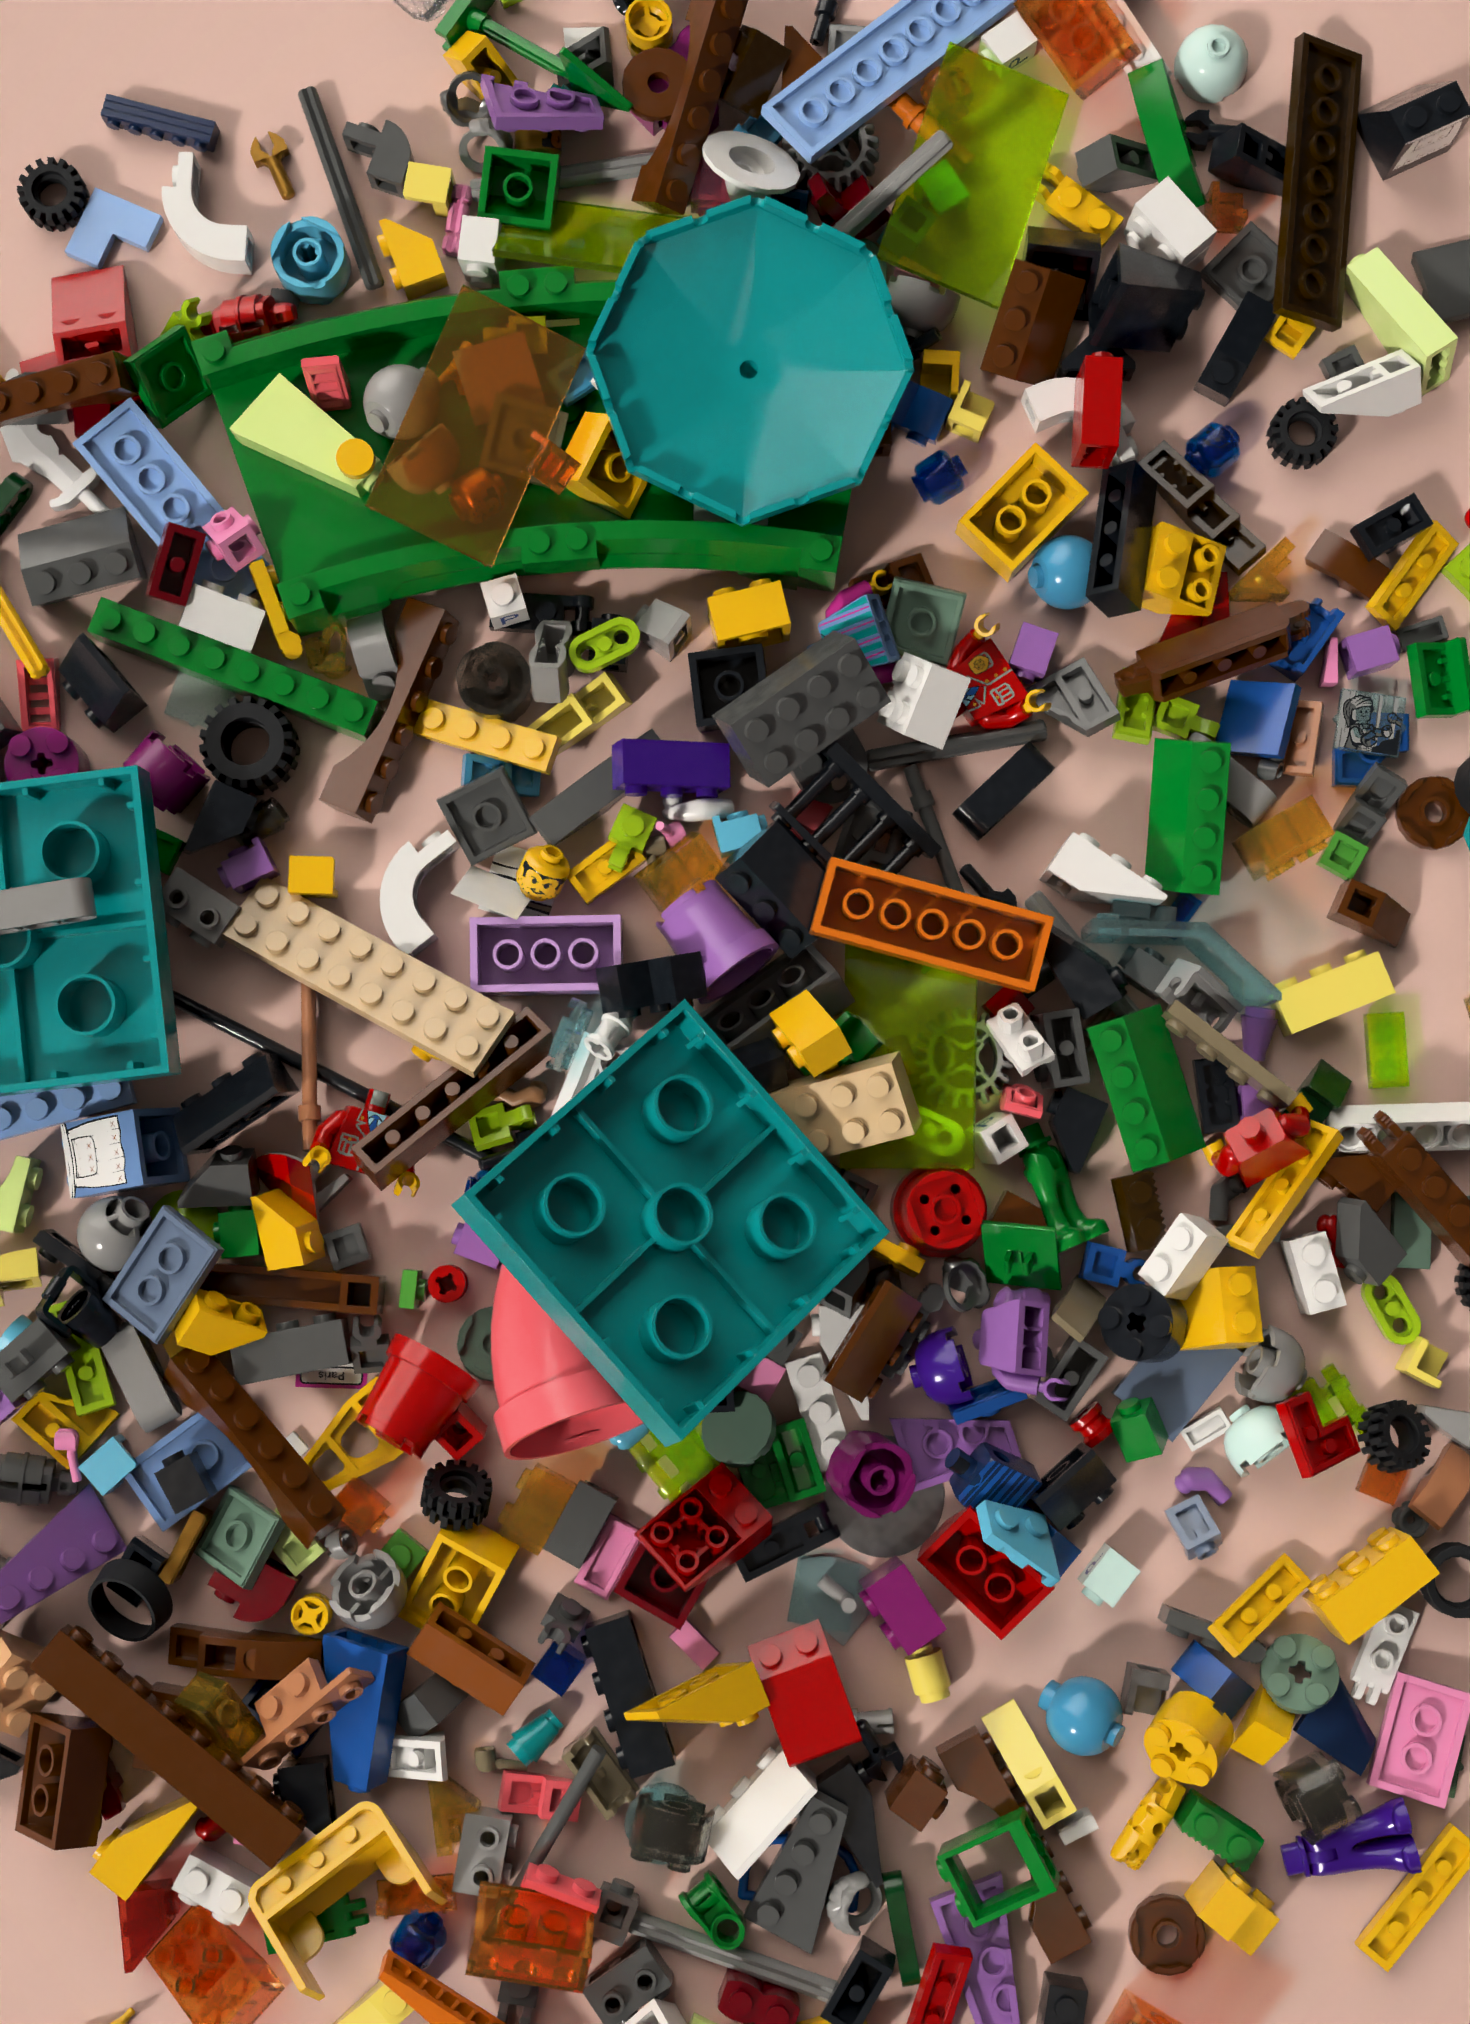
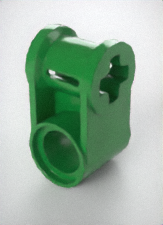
M707 1870L703 1873L704 1879L690 1891H682L678 1898L688 1914L700 1924L715 1945L724 1950H732L738 1947L744 1940L746 1918H744L743 1912L729 1896L712 1871ZM725 1919H730L737 1923L739 1930L737 1933L728 1936L720 1932L718 1924Z

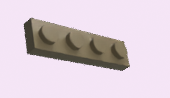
M1177 999L1169 1004L1162 1013L1161 1017L1167 1020L1165 1026L1172 1033L1180 1038H1184L1186 1035L1197 1044L1195 1049L1203 1057L1212 1062L1215 1059L1228 1068L1226 1074L1231 1079L1241 1085L1247 1083L1258 1091L1256 1097L1266 1106L1274 1109L1277 1106L1283 1109L1290 1106L1297 1097L1298 1093Z

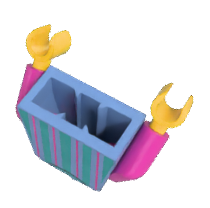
M882 569L877 570L873 574L870 582L863 580L841 590L825 612L826 619L818 623V630L821 638H824L832 631L855 638L880 683L884 684L893 681V668L901 657L880 596L886 595L890 591L893 583L886 587H880L876 583L877 578H881L886 574V571Z

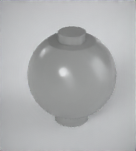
M405 364L390 365L376 372L367 383L363 395V408L371 429L395 441L413 440L426 433L433 425L438 413L437 393L440 391V384L435 374L427 368L421 367L417 369Z
M110 1196L102 1198L89 1206L81 1216L77 1227V1242L85 1259L101 1270L120 1272L153 1221L149 1214L148 1206L144 1201L134 1196Z

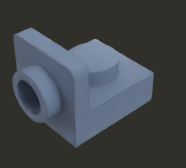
M1199 1494L1165 1510V1515L1184 1547L1188 1560L1196 1557L1199 1560H1203L1219 1550L1218 1546L1222 1544L1221 1532Z

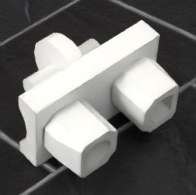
M1012 1003L1000 1009L995 1017L986 1021V1027L1005 1052L1004 1054L1008 1061L1013 1063L1022 1077L1029 1074L1039 1065L1055 1060L1054 1052L1019 1004Z

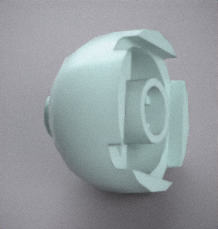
M1208 24L1191 32L1182 42L1174 60V76L1176 80L1178 78L1179 83L1184 87L1182 91L1188 97L1200 103H1217L1222 101L1224 97L1233 95L1238 91L1248 66V51L1244 40L1233 29L1224 25Z
M1246 1404L1229 1417L1232 1425L1225 1432L1223 1444L1228 1460L1240 1477L1249 1475V1472L1246 1470V1467L1254 1464L1259 1469L1290 1446L1277 1409L1273 1405H1260L1250 1409Z

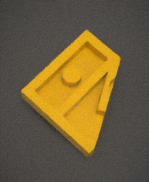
M41 1392L28 1401L11 1420L70 1471L67 1450L54 1449V1436L58 1429H74L79 1433L77 1459L79 1461L121 1414L116 1410L106 1408L79 1417L76 1414L73 1399Z

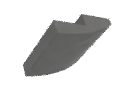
M1470 239L1413 252L1411 264L1423 288L1422 297L1445 323L1470 318Z

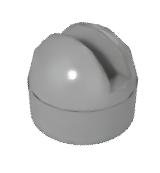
M343 1526L328 1534L324 1547L329 1548V1557L340 1560L356 1554L358 1542L354 1532L349 1527Z

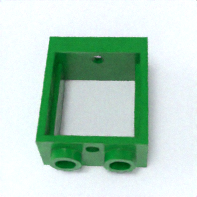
M1024 1806L942 1843L937 1855L938 1859L936 1860L940 1876L945 1882L949 1881L956 1893L954 1899L958 1911L963 1918H969L973 1928L1056 1892L1060 1881V1875ZM1009 1831L1033 1879L982 1901L958 1854Z

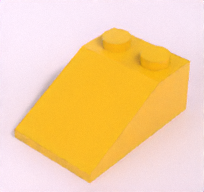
M474 1522L473 1528L466 1530L464 1525H461L460 1531H453V1525L448 1524L447 1529L441 1528L408 1592L405 1606L398 1617L421 1629L440 1601L478 1625L520 1545L483 1524L477 1526Z
M753 1661L717 1664L623 1714L627 1721L719 1723L720 1727L736 1722L740 1727L759 1718L758 1712L770 1706Z
M182 1796L132 1821L123 1831L117 1827L92 1855L97 1862L89 1873L126 1902L146 1880L199 1808Z

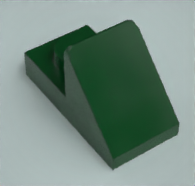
M1320 1059L1296 1093L1302 1092L1313 1107V1110L1309 1113L1310 1119L1323 1123L1331 1110L1339 1109L1352 1081L1326 1061ZM1283 1108V1110L1280 1113L1283 1114L1289 1112L1286 1110V1108Z

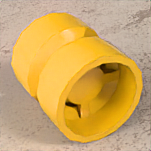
M634 0L629 5L625 13L627 47L632 57L643 50L656 47L668 49L673 45L672 13L669 6L663 0Z

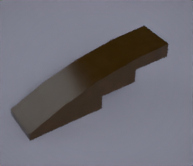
M1165 440L1138 462L1157 482L1156 491L1195 534L1227 546L1223 562L1238 576L1266 553V545L1241 524L1240 515L1215 493V485Z

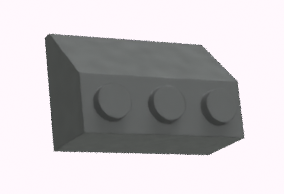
M125 506L18 534L21 572L32 606L42 607L148 578L128 510Z

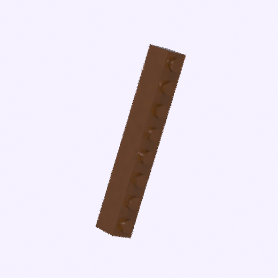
M70 1624L60 1629L29 1668L268 1867L273 1869L303 1832L307 1821L302 1818L304 1816L303 1811L289 1800L283 1802L272 1793L274 1791L273 1786L266 1779L259 1775L253 1777L242 1768L244 1766L243 1761L229 1750L222 1752L212 1743L214 1738L207 1730L199 1725L192 1727L182 1718L184 1713L177 1705L169 1700H165L163 1703L152 1693L154 1688L148 1681L138 1675H135L133 1678L122 1668L124 1663L114 1653L105 1650L103 1653L92 1644L94 1639L85 1629L78 1625H75L73 1628Z

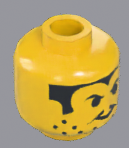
M556 846L531 847L525 853L516 872V881L520 886L521 892L531 900L545 901L553 899L559 895L570 874V864L566 857H564L563 852Z

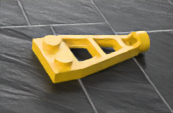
M379 1376L372 1379L345 1402L303 1459L312 1469L313 1464L326 1450H333L344 1464V1469L329 1480L322 1481L330 1491L395 1460L404 1453L375 1435L376 1429L369 1425V1429L378 1439V1446L374 1451L355 1458L349 1456L341 1445L342 1436L350 1425L356 1421L355 1418L364 1406Z

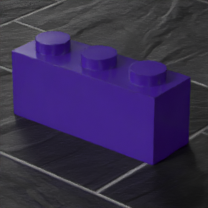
M622 738L612 745V790H625L626 796H646L647 791H657L664 798L682 797L683 793H696L697 799L718 798L719 793L731 787L729 743Z

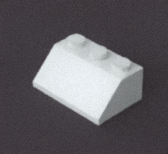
M781 1744L775 1750L769 1747L757 1760L756 1765L759 1767L749 1779L743 1776L730 1791V1794L733 1796L724 1808L717 1805L704 1820V1823L707 1825L704 1829V1839L737 1880L745 1874L818 1792L815 1773L804 1763L790 1768Z

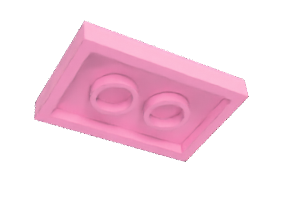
M1397 1671L1392 1683L1366 1782L1368 1785L1445 1809L1470 1714V1693Z

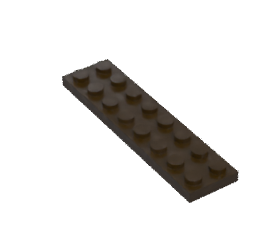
M1303 32L1295 38L1273 313L1334 332L1342 328L1362 54Z

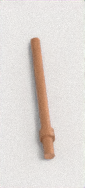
M301 983L302 1105L298 1106V1121L302 1122V1151L309 1152L316 1128L318 1127L317 1122L321 1121V1105H317L316 991Z

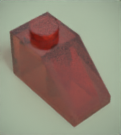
M172 1878L144 1881L126 1902L117 1895L125 1973L135 1970L176 1918V1914L180 1912L179 1893L171 1889L173 1886Z

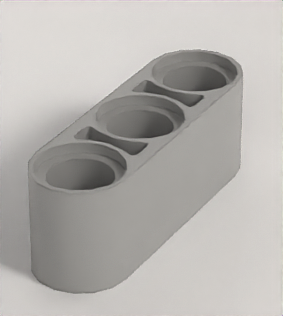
M1193 732L1187 739L1211 741L1198 732ZM1230 756L1226 812L1243 825L1254 828L1277 801V796L1268 786Z
M88 877L70 878L0 890V935L97 918L92 879Z
M128 1321L121 1323L115 1336L101 1349L141 1428L146 1433H149L182 1416V1407L175 1392L163 1379L165 1372L148 1337Z

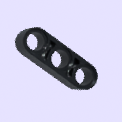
M1029 741L969 796L952 815L979 841L1032 792L1055 767Z

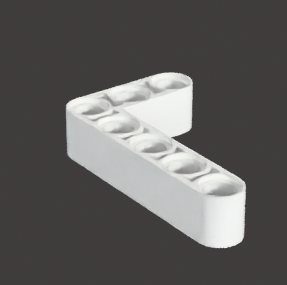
M1470 1102L1340 1106L1337 1110H1331L1326 1117V1125L1339 1130L1344 1137L1337 1147L1343 1153H1370L1356 1135L1362 1126L1371 1130L1380 1142L1387 1136L1383 1130H1380L1381 1128L1373 1118L1379 1110L1389 1115L1401 1130L1409 1131L1426 1151L1470 1150Z

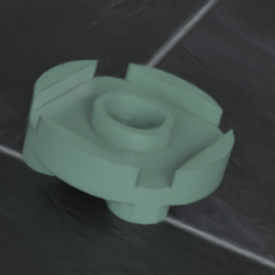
M1296 1633L1278 1637L1266 1650L1267 1657L1261 1661L1260 1681L1263 1688L1266 1689L1272 1701L1279 1708L1290 1713L1308 1714L1323 1707L1332 1699L1339 1683V1667L1333 1650L1317 1638L1306 1634ZM1297 1664L1305 1666V1671L1310 1673V1678H1304L1302 1683L1295 1682V1675L1289 1673V1667L1296 1668Z

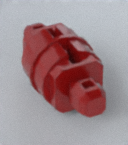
M240 295L234 299L224 300L222 304L212 311L211 322L208 325L201 326L200 330L205 336L227 330L232 341L236 343L291 325L298 319V313L293 303H276L272 295Z

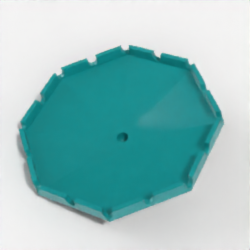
M751 195L733 200L707 209L706 213L699 218L693 219L692 215L647 230L646 235L639 238L638 241L635 240L615 282L611 298L608 297L588 339L585 351L628 473L741 527L860 486L914 373V358L898 314L893 312L892 298L876 254L873 255L866 248V243L825 223L817 226L809 221L808 215L766 195L764 199L759 197L751 198Z

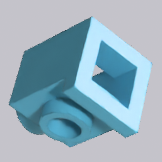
M747 810L727 815V821L724 822L720 821L719 815L712 817V825L721 858L731 856L768 826L765 815L758 816L757 813L749 815Z

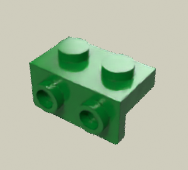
M1457 637L1447 642H1416L1406 646L1416 718H1451L1469 712L1470 663L1466 638Z

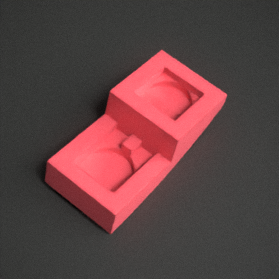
M503 1769L497 1808L500 1812L538 1815L540 1819L550 1820L573 1779ZM581 1798L568 1821L578 1822Z

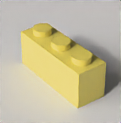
M1362 949L1344 956L1345 964L1332 969L1329 962L1309 970L1311 978L1298 983L1294 976L1274 984L1277 992L1267 995V999L1271 1008L1276 1010L1275 1018L1278 1019L1277 1023L1283 1037L1396 993L1379 951L1367 955L1365 950Z

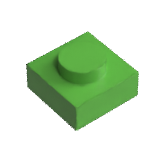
M1336 830L1332 833L1316 865L1348 881L1356 874L1369 847Z
M403 1269L399 1308L416 1309L419 1308V1301L425 1302L428 1281L427 1279H422L423 1270Z
M401 1527L398 1528L381 1549V1551L388 1553L396 1561L405 1574L406 1579L429 1552L428 1549Z

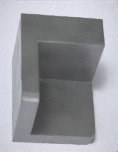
M1127 1662L1120 1699L1123 1713L1133 1715V1711L1156 1715L1160 1706L1162 1690H1169L1171 1675L1162 1668Z

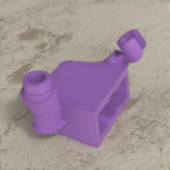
M1009 1287L1002 1288L995 1296L993 1307L984 1309L982 1312L981 1328L977 1329L972 1337L974 1347L979 1350L978 1360L980 1364L991 1367L992 1375L1007 1390L1036 1396L1038 1392H1041L1050 1401L1068 1400V1398L1058 1397L1055 1394L1056 1384L1070 1385L1068 1380L1064 1378H1051L1046 1382L1041 1381V1377H1046L1051 1304L1049 1294L1033 1287L1021 1288L1019 1290H1011Z

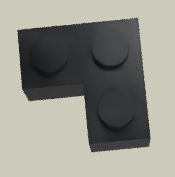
M700 951L596 968L603 1014L618 1012L619 1019L642 1015L641 1008L649 1006L650 1013L672 1010L684 999L694 1007L693 999L708 997Z

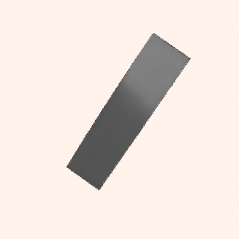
M653 729L637 738L661 740ZM612 756L530 816V822L548 845L556 846L606 813L611 805L626 796L625 790H612Z

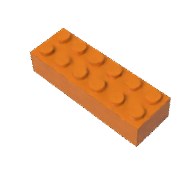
M831 856L827 864L809 934L1017 991L1031 993L1035 992L1054 917Z

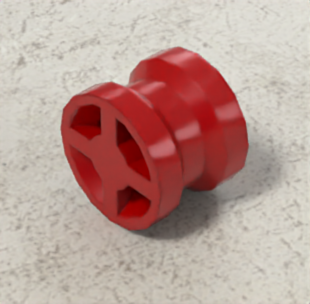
M455 1265L439 1266L433 1270L428 1279L430 1294L437 1301L443 1303L454 1302L462 1298L467 1292L469 1285L468 1277L464 1270Z
M1098 1401L1084 1408L1069 1423L1073 1431L1081 1433L1084 1437L1083 1443L1090 1448L1098 1445L1113 1432L1110 1425L1111 1418L1105 1417L1102 1413V1406Z

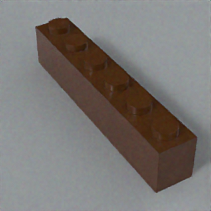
M526 1006L515 1015V1020L475 1078L453 1066L450 1067L351 1147L357 1165L380 1191L384 1190L556 1050L552 1030Z

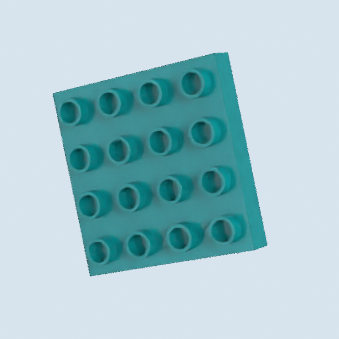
M138 765L0 782V890L70 878L88 877L92 879L97 918L87 921L0 935V1097L182 1074L150 772Z
M686 999L665 1015L451 1205L665 1447L682 1441L890 1232Z

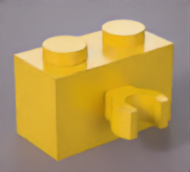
M807 989L769 1013L776 1027L771 1030L776 1042L783 1050L789 1047L786 1051L797 1068L800 1069L805 1066L814 1078L822 1072L825 1074L838 1067L837 1062L853 1053L838 1024Z

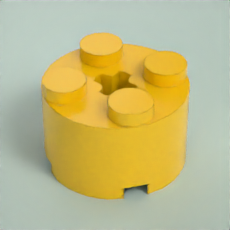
M1179 1691L1164 1701L1144 1735L1145 1750L1151 1760V1769L1155 1774L1162 1778L1170 1777L1182 1783L1201 1787L1208 1784L1234 1740V1729L1230 1718L1225 1712L1221 1715L1213 1708L1214 1701L1202 1694L1191 1691Z

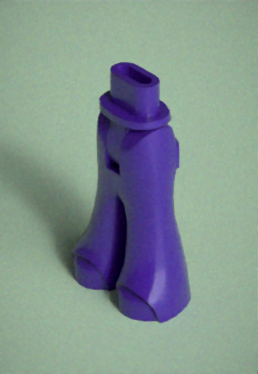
M1402 1797L1387 1801L1353 1819L1314 1828L1301 1837L1300 1835L1295 1836L1296 1842L1280 1845L1288 1876L1304 1873L1306 1877H1311V1875L1329 1876L1370 1869H1389L1411 1874L1422 1872L1419 1853L1411 1836L1412 1825ZM1383 1836H1389V1837H1386V1838L1376 1839V1840H1373V1841H1369V1842H1365V1843L1358 1844V1843H1360V1842H1362V1841H1365V1840H1368V1839L1377 1838V1837H1383Z

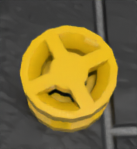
M317 1592L304 1595L294 1604L291 1610L293 1627L304 1635H314L321 1632L333 1617V1609L329 1605V1598Z

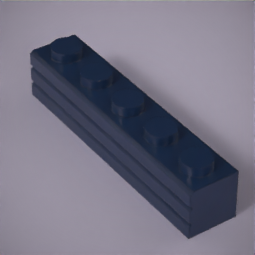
M106 94L101 110L103 121L107 127L113 130L124 129L137 136L141 134L148 135L157 141H163L164 139L180 147L185 145L191 146L200 152H206V150L214 152L220 134L215 121Z

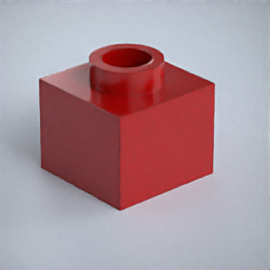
M462 1402L436 1436L435 1440L458 1461L485 1437L488 1426L466 1403ZM458 1421L465 1429L458 1428L455 1423Z

